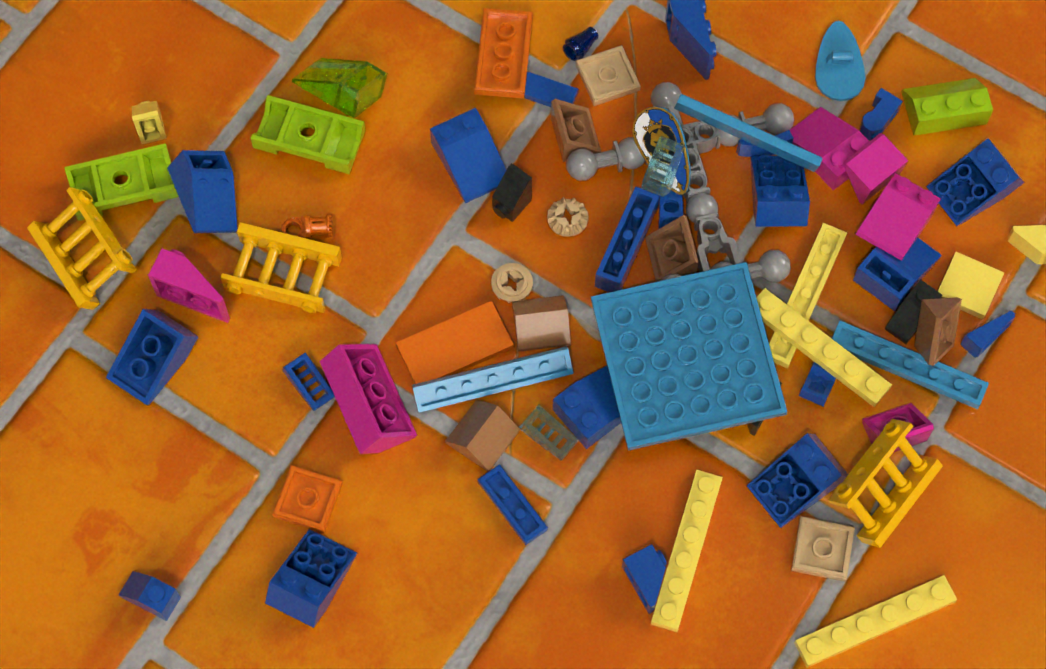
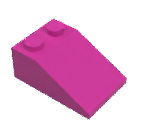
M822 107L790 129L794 138L792 144L822 157V162L815 172L832 190H835L849 179L843 162L870 142L859 130Z
M895 173L863 221L856 235L902 261L930 221L941 198Z
M162 248L148 274L156 296L228 323L230 317L223 297L183 253L174 249L168 251Z

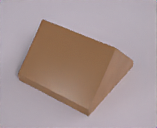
M558 99L552 100L551 121L563 162H566L571 152L576 149H588L594 154L601 153L589 108Z
M682 215L645 237L656 282L661 281L668 274L685 276L697 273L699 262L687 216Z
M564 295L512 302L519 352L571 345L568 308Z
M960 298L922 299L914 347L929 365L934 366L955 344L962 302Z
M476 400L446 439L445 443L489 472L519 433L520 428L498 405Z

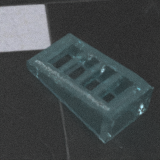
M660 136L644 175L641 188L662 197L669 194L685 145ZM663 148L675 152L674 156L663 152ZM660 158L671 162L670 165L660 162ZM657 169L667 172L666 176L656 172Z
M540 405L536 406L519 426L526 435L560 460H563L579 441ZM537 418H539L541 422L535 428L534 426H532V424ZM547 424L550 428L543 435L540 431ZM554 431L559 433L552 442L548 440ZM564 437L568 441L559 450L556 446Z

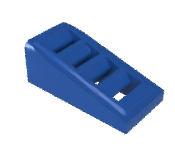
M1011 310L967 333L961 342V346L974 358H978L1011 325L1015 318V313Z
M306 353L283 367L282 371L313 411L335 397L332 389ZM304 365L307 369L296 376L294 371ZM308 374H311L313 376V378H311L304 384L300 382V380ZM317 381L319 386L308 393L306 388ZM324 390L325 395L316 401L312 399L314 395Z

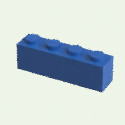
M635 186L596 272L595 287L607 292L622 290L657 212L659 195Z

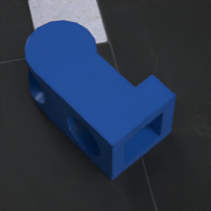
M881 88L876 94L872 105L875 108L873 111L867 112L862 119L859 128L860 132L868 140H872L878 134L883 133L898 114L903 101Z
M661 181L659 188L658 229L683 215L682 195L670 190Z

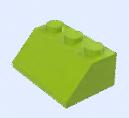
M976 78L907 88L901 91L913 136L985 125L988 123L993 112L987 87Z

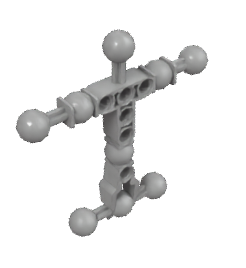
M662 82L653 89L650 96L653 106L668 109L680 122L687 145L689 161L693 164L690 166L689 185L696 184L700 186L698 189L689 186L688 191L683 194L686 199V214L690 221L694 223V230L698 231L697 241L699 246L696 254L699 262V272L742 263L736 241L731 237H727L722 223L718 219V203L710 195V187H707V176L699 155L700 153L712 150L714 147L716 149L720 148V144L735 146L740 138L702 121L683 125L679 111L674 109L682 92L677 85L671 82ZM774 103L768 106L763 115L745 119L743 111L739 112L738 117L730 115L758 129L767 130V132L773 135L790 130L794 124L792 110L782 103ZM701 134H706V135H709L710 137H709V138H703V137H701L700 135H701ZM627 137L621 140L619 144L617 141H613L612 150L596 154L588 149L572 151L566 160V169L572 178L578 181H586L592 178L599 168L616 165L618 172H622V167L636 169L642 166L644 162L646 165L648 164L634 142V137ZM710 229L713 230L715 233L709 235L706 234L704 230ZM769 250L759 258L758 262L747 264L751 280L762 277L769 282H780L789 275L791 270L790 259L780 250ZM720 252L728 255L730 262H719L711 269L709 268L706 257L708 253L716 254ZM668 274L661 281L681 277V275Z

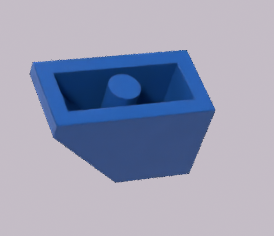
M652 544L628 556L622 562V568L648 614L654 612L666 569L665 565H667L660 550L656 551Z
M134 571L119 593V596L165 621L169 619L181 598L175 588L152 576Z

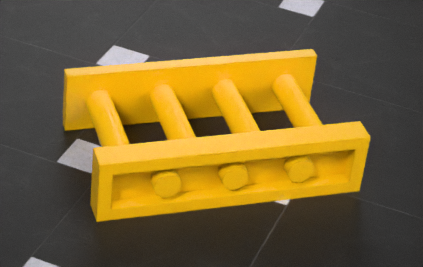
M69 187L66 191L73 202L50 224L33 221L27 229L79 308L94 310L101 304L95 296L96 290L118 270L134 273L137 269L131 262L133 260L131 255L121 247L92 203V196L86 190ZM80 211L86 222L61 243L56 236L57 231ZM93 230L99 242L74 263L69 256L70 250ZM106 250L112 262L87 283L82 276L83 270Z
M240 222L237 234L240 242L243 244V248L233 276L224 273L221 275L224 288L233 294H241L242 292L298 306L309 313H316V311L324 313V300L318 296L328 267L331 265L339 267L342 259L340 247ZM257 246L268 250L258 282L243 278L253 248ZM286 253L292 255L293 260L283 288L268 285L278 254ZM306 259L314 260L318 263L308 294L293 291L303 260Z
M891 419L828 500L831 504L848 509L851 508L864 524L863 528L856 535L862 543L881 548L943 467L936 458L918 455L905 438L913 427L910 422ZM897 447L901 449L911 463L904 475L889 458ZM881 467L885 469L895 482V486L888 495L885 494L873 478ZM866 487L880 504L872 516L857 499Z

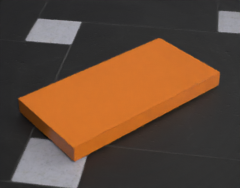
M483 9L474 95L525 98L533 12Z
M489 301L396 342V347L414 384L459 373L513 349L514 344L493 302Z

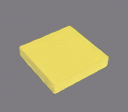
M955 252L938 292L942 294L941 298L957 297L962 299L960 310L983 320L1004 272Z

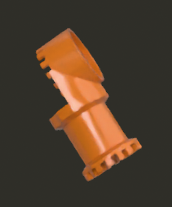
M327 214L326 217H310L309 215L289 217L282 223L281 232L286 233V229L289 226L295 225L300 228L299 234L295 235L306 239L311 238L313 235L333 237L332 226H329L332 225L331 214Z

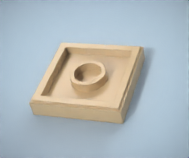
M622 45L576 60L575 65L593 106L632 94L641 89Z
M801 516L791 571L846 582L855 527Z

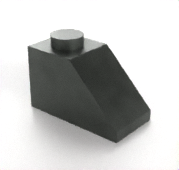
M511 163L492 196V208L499 217L508 218L513 222L532 200V177Z
M920 280L905 298L885 327V330L907 344L917 332L922 299H939L942 297V294Z

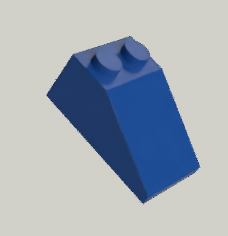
M476 108L430 128L431 143L465 204L496 190L506 172V168L489 130Z
M142 309L106 378L144 404L150 405L185 362L199 336L159 310Z
M607 366L575 382L553 399V411L586 449L621 423Z

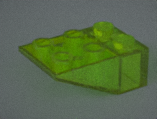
M320 58L294 77L292 82L339 109L344 114L355 118L382 97L388 73L367 61Z

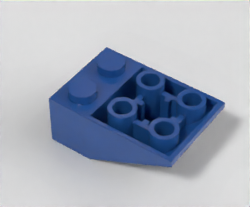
M667 0L665 22L670 41L705 80L709 79L710 71L714 69L713 57H716V45L714 41H710L709 37L711 35V24L709 20H705V0Z
M987 138L926 187L934 195L941 198L939 204L955 225L959 226L1001 201L1025 182L994 143Z
M182 150L167 169L193 232L236 233L238 228L234 175L225 152Z
M751 156L755 226H807L810 198L804 167L780 156Z
M919 238L916 239L902 261L875 247L857 268L853 281L893 311H896L917 283L924 278L942 255Z
M807 433L752 480L747 487L778 526L782 528L829 494L844 481L848 473L815 434Z
M309 529L269 582L265 604L314 628L330 605L356 558L357 552Z

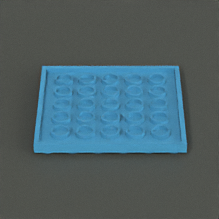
M747 262L591 296V303L628 451L787 415L786 404Z

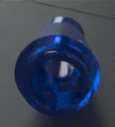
M588 27L584 31L566 39L563 45L565 55L573 61L582 59L592 44L598 39L597 31L592 27Z

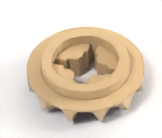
M563 197L560 201L553 202L550 209H548L547 221L550 228L556 234L566 237L575 236L581 233L587 226L588 211L584 204L576 201L575 198L565 199ZM565 209L573 215L570 225L565 217L561 218L564 216Z
M504 264L493 273L491 279L492 291L497 295L498 299H503L508 303L519 302L526 296H529L533 288L532 275L521 264ZM508 275L514 282L518 281L516 291L511 286H505L508 284Z

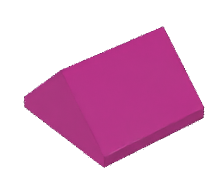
M880 133L844 161V167L859 203L864 204L884 188L895 173L900 175L908 160L884 134Z
M912 403L862 419L871 444H873L891 419L910 422L913 425L912 429L905 436L911 446L926 442L934 430L933 423ZM897 447V448L894 450V452L899 451V450H901V449H900L899 447Z

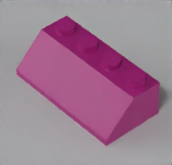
M339 344L320 361L360 454L380 453L417 436L377 344Z

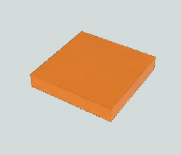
M291 465L272 515L274 518L325 533L343 482Z

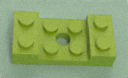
M267 95L263 119L258 131L252 134L251 142L255 149L277 154L278 151L322 162L325 164V168L350 174L365 134V124L361 120ZM305 128L315 130L314 134L309 137L303 136L301 132Z
M166 143L64 167L70 187L86 190L92 196V203L100 215H103L102 210L153 199V202L156 203L179 197L167 169L171 164V159ZM118 176H127L128 179L124 184L114 183ZM80 211L75 214L78 221L85 219Z

